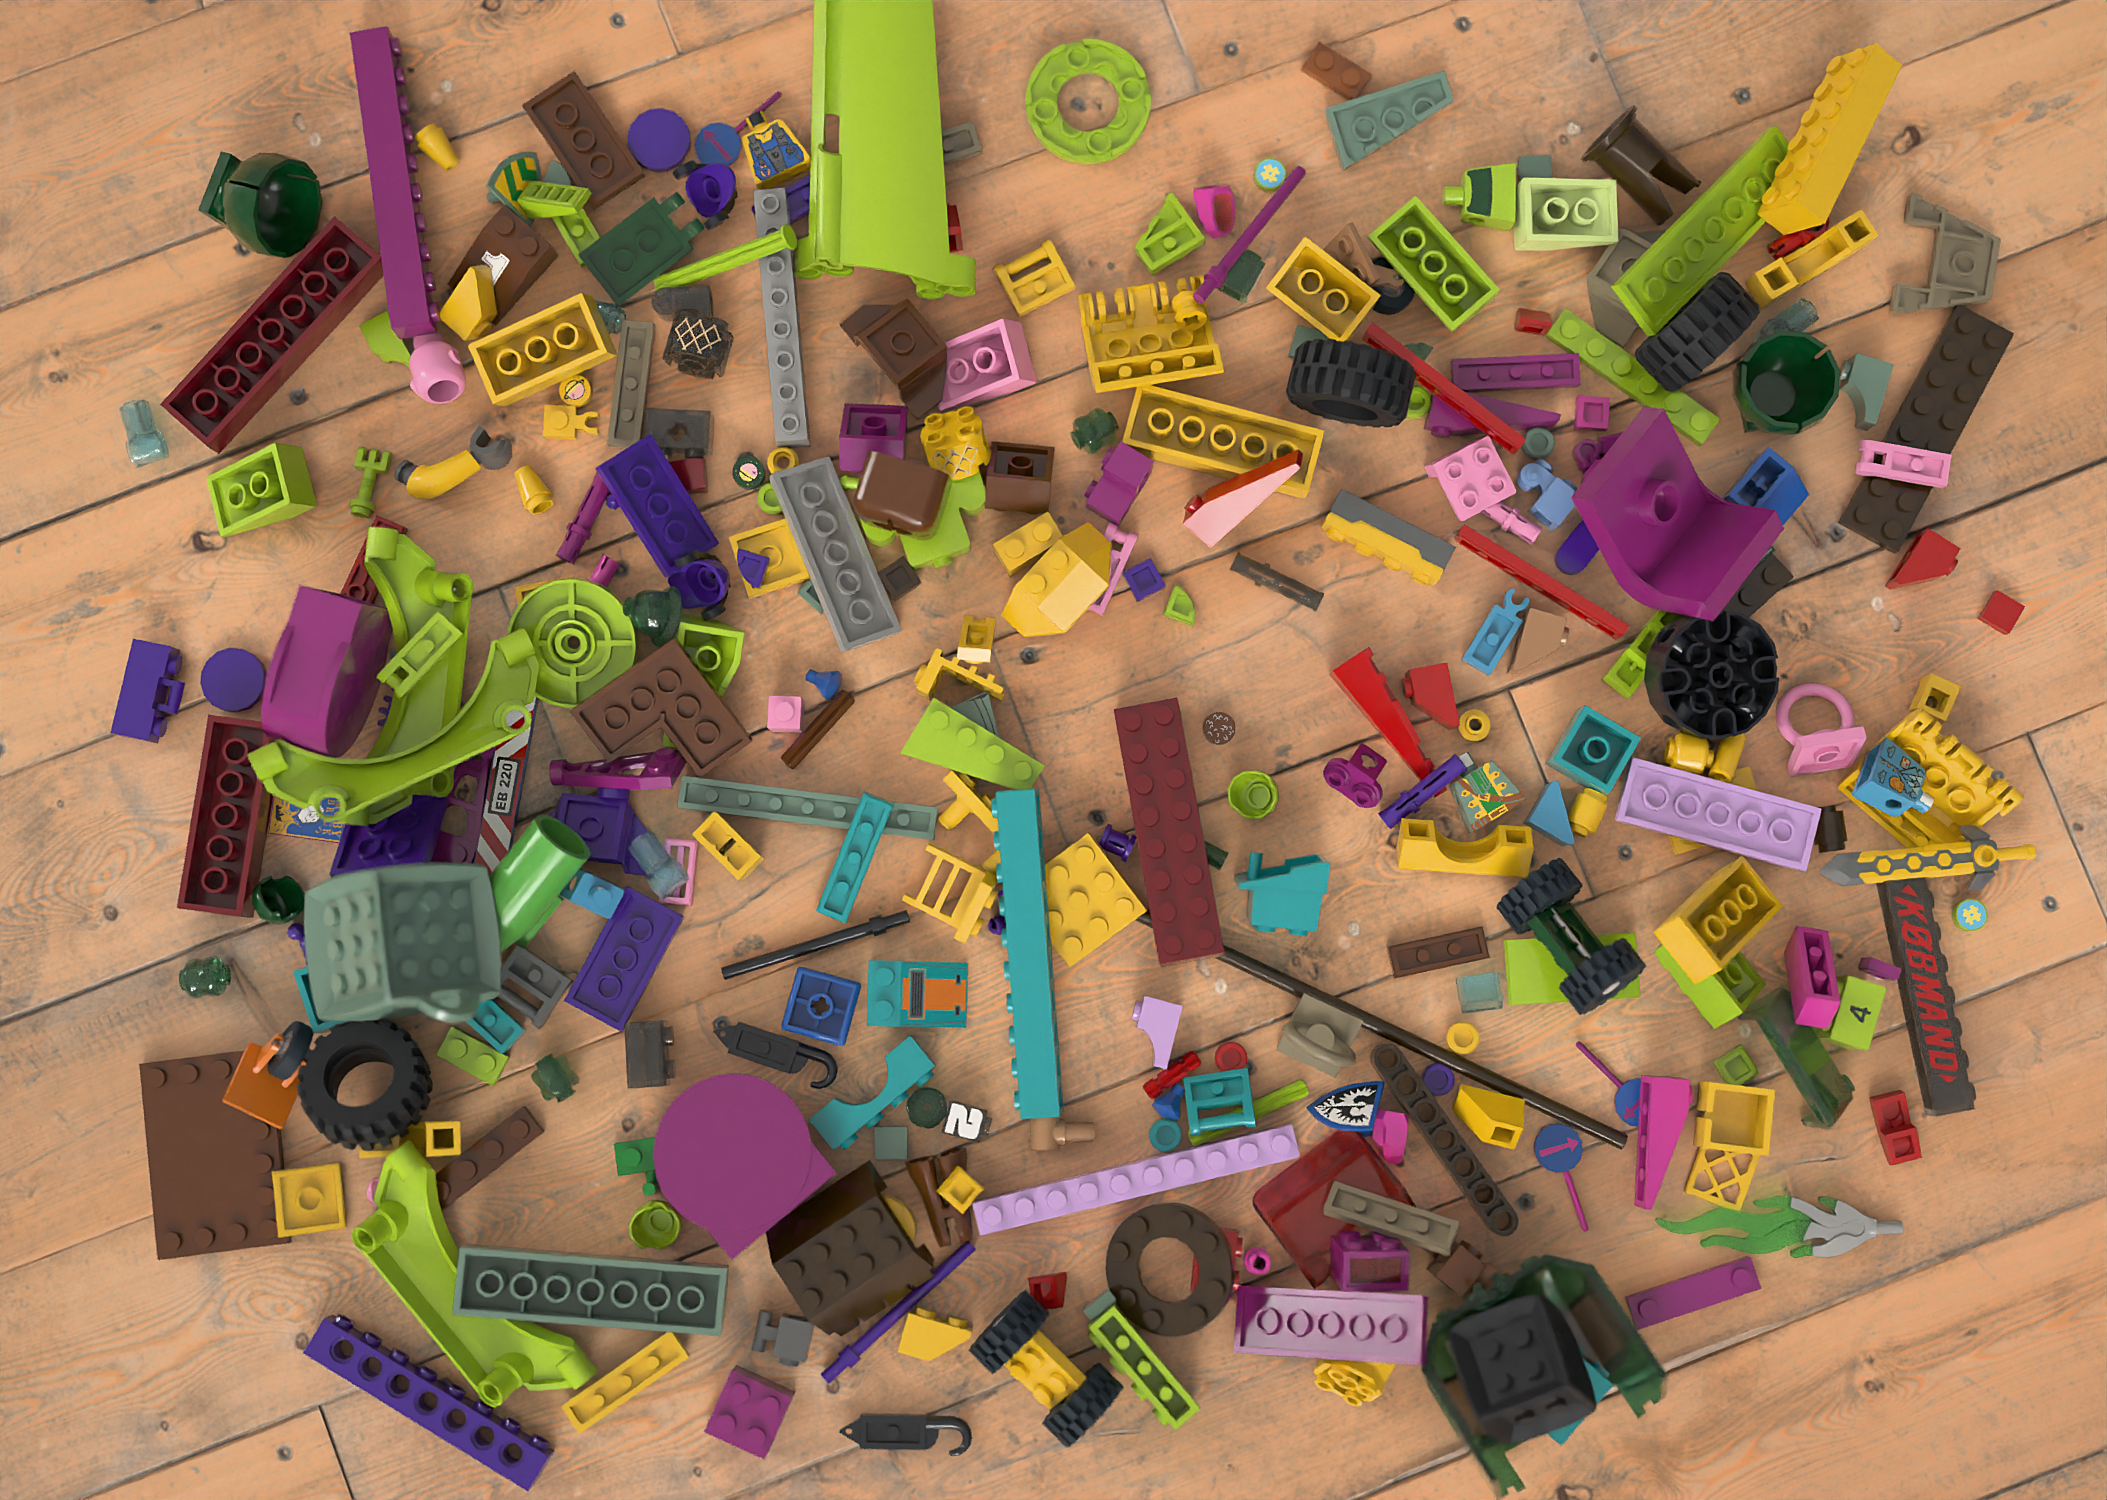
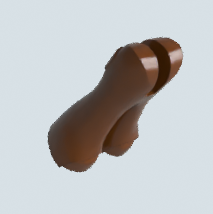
M966 1148L953 1149L937 1155L943 1181L949 1177L957 1166L966 1172ZM933 1155L905 1162L908 1174L921 1195L939 1247L951 1245L950 1227H948L946 1219L954 1218V1227L958 1233L960 1243L972 1240V1222L969 1207L962 1214L949 1202L945 1204L942 1196L937 1192L939 1184Z

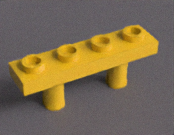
M952 770L943 780L957 794V799L938 817V820L946 829L951 831L971 812L975 813L993 833L994 831H999L998 818H993L992 798L987 794L982 796L974 788L977 783L970 775ZM996 850L982 864V867L992 875L996 874L997 863H1001L1000 850Z

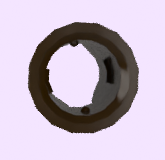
M1633 105L1621 114L1582 155L1581 160L1583 162L1588 160L1595 161L1613 180H1616V183L1656 222V225L1660 226L1673 216L1674 213L1657 182L1648 173L1685 195L1693 188L1700 187L1702 182L1697 180L1636 119L1635 112L1637 107Z

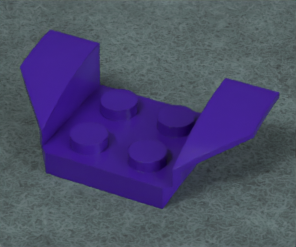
M562 793L556 808L548 816L563 822L584 840L590 850V857L587 861L621 864L625 874L654 875L658 845L635 815L627 799Z

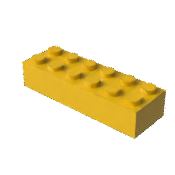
M1877 43L1858 48L1842 56H1836L1830 61L1822 84L1814 92V100L1809 110L1801 118L1802 124L1796 136L1788 144L1789 150L1783 162L1775 170V178L1770 188L1762 196V204L1757 215L1783 235L1825 224L1903 66Z
M1144 385L1136 388L1122 442L1150 459L1226 479H1232L1299 449L1303 453L1301 468L1277 488L1275 492L1305 499L1310 489L1324 430L1168 389Z

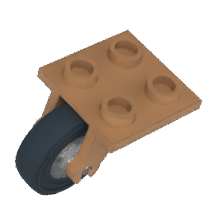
M1353 222L1348 223L1323 249L1381 295L1372 308L1374 311L1384 315H1393L1401 312L1411 303L1415 291L1385 257L1374 261L1371 260Z

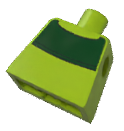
M1516 163L1465 170L1461 177L1460 186L1443 187V205L1460 206V221L1462 223L1510 231L1516 222Z

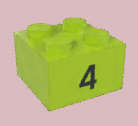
M1849 975L1836 976L1841 1003L1828 1029L1810 1026V1029L1813 1030L1811 1038L1847 1050L1869 1051L1887 988Z

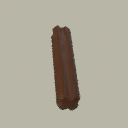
M841 690L781 756V760L789 768H796L854 704V698L847 691Z

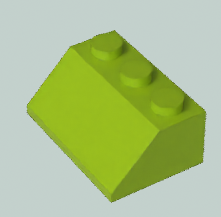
M1662 943L1653 951L1660 964L1676 980L1681 991L1688 995L1699 1009L1701 1016L1714 1029L1743 1013L1766 985L1740 951L1720 971L1697 984L1692 982Z

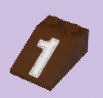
M503 205L483 227L448 282V285L455 290L470 266L486 264L490 267L497 315L492 323L496 326L557 259L558 254L550 243Z

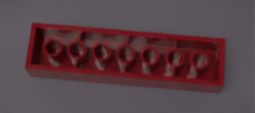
M334 216L160 405L207 447L220 454L384 276L381 256Z
M1178 698L1113 709L1159 965L1167 967L1226 956Z

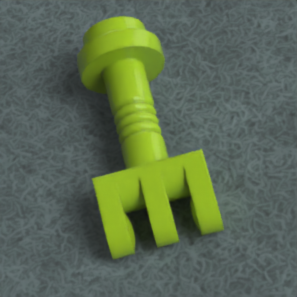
M359 447L354 467L357 470L364 471L358 498L351 499L349 507L351 508L352 515L367 519L375 512L376 505L371 503L370 500L377 473L388 475L392 452L384 451L381 462H378L379 450L371 449L369 458L366 460L367 448Z

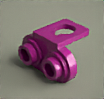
M1361 743L1349 761L1343 758L1331 759L1326 764L1323 775L1330 787L1342 793L1357 806L1372 808L1379 803L1383 796L1382 787L1376 779L1386 765L1387 760L1364 743ZM1361 755L1370 757L1376 766H1369L1367 769L1362 765L1364 761Z

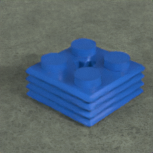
M798 967L781 1029L839 1046L845 1045L860 993L861 983L805 967ZM825 997L826 1004L830 1005L829 1011H823L822 1016L817 1014V1008L813 1007V1003Z

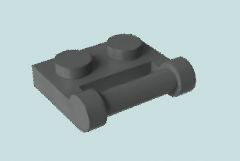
M517 944L501 968V992L496 997L531 1019V1024L541 1029L573 980L526 948ZM508 978L542 1000L544 1003L541 1008H536L505 987Z

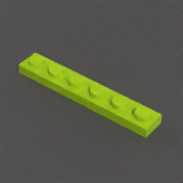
M1567 309L1563 311L1545 336L1567 353H1579V361L1641 406L1664 409L1673 428L1699 447L1721 420L1681 390L1675 392L1664 390L1641 366L1636 358Z

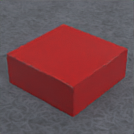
M1997 590L1990 596L1978 620L2007 635L2010 634L2025 606Z

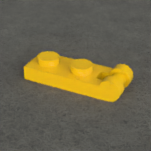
M964 615L957 659L965 660L971 664L990 662L995 636L996 617H986V620L974 619V615Z

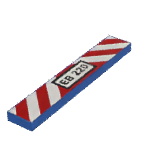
M534 696L532 703L525 706L532 718L529 728L525 732L495 746L479 843L474 864L484 865L488 870L489 876L513 845L539 700L536 696ZM512 710L508 713L506 722L509 727L519 729L524 724L525 719L521 712Z

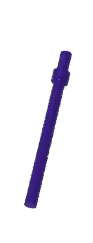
M966 1241L934 1270L936 1275L919 1287H915L853 1345L850 1346L848 1344L838 1353L839 1357L821 1373L827 1383L832 1382L848 1366L852 1368L861 1360L860 1355L976 1250L971 1242Z

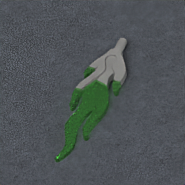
M1774 1196L1753 1200V1204L1760 1208L1783 1207L1784 1210L1769 1214H1751L1735 1209L1717 1208L1685 1222H1672L1661 1218L1655 1219V1222L1661 1227L1673 1233L1684 1235L1721 1227L1746 1231L1750 1233L1746 1237L1711 1235L1702 1239L1700 1245L1704 1248L1720 1245L1751 1254H1767L1779 1251L1811 1238L1825 1239L1817 1244L1801 1245L1792 1249L1789 1254L1793 1258L1803 1256H1838L1852 1250L1866 1240L1877 1238V1234L1903 1233L1902 1221H1877L1874 1217L1860 1213L1847 1203L1828 1196H1819L1818 1201L1829 1207L1833 1213L1824 1212L1796 1197Z

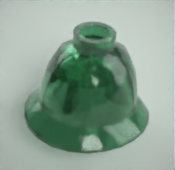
M669 586L662 591L644 590L638 592L634 598L628 597L624 601L623 614L630 617L632 624L638 631L649 636L652 643L660 647L672 639L679 628L682 615L680 591L675 586Z

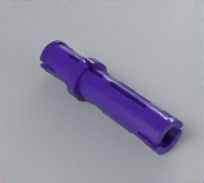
M1456 754L1452 755L1450 759L1409 791L1403 790L1400 793L1401 797L1379 812V816L1390 829L1394 828L1401 821V818H1405L1412 812L1416 814L1421 810L1420 806L1442 790L1464 771H1467V767Z

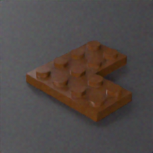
M675 636L570 710L572 716L609 763L661 727L699 778L750 744L753 740Z

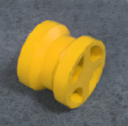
M1196 291L1181 292L1172 300L1173 310L1177 313L1175 316L1176 325L1182 330L1198 329L1207 321L1206 311L1202 308L1204 303L1200 304L1193 298Z

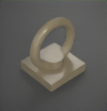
M1304 990L1289 1022L1283 1027V1035L1276 1050L1336 1078L1341 1067L1352 1066L1356 1061V1055L1350 1047L1363 1023V1018Z

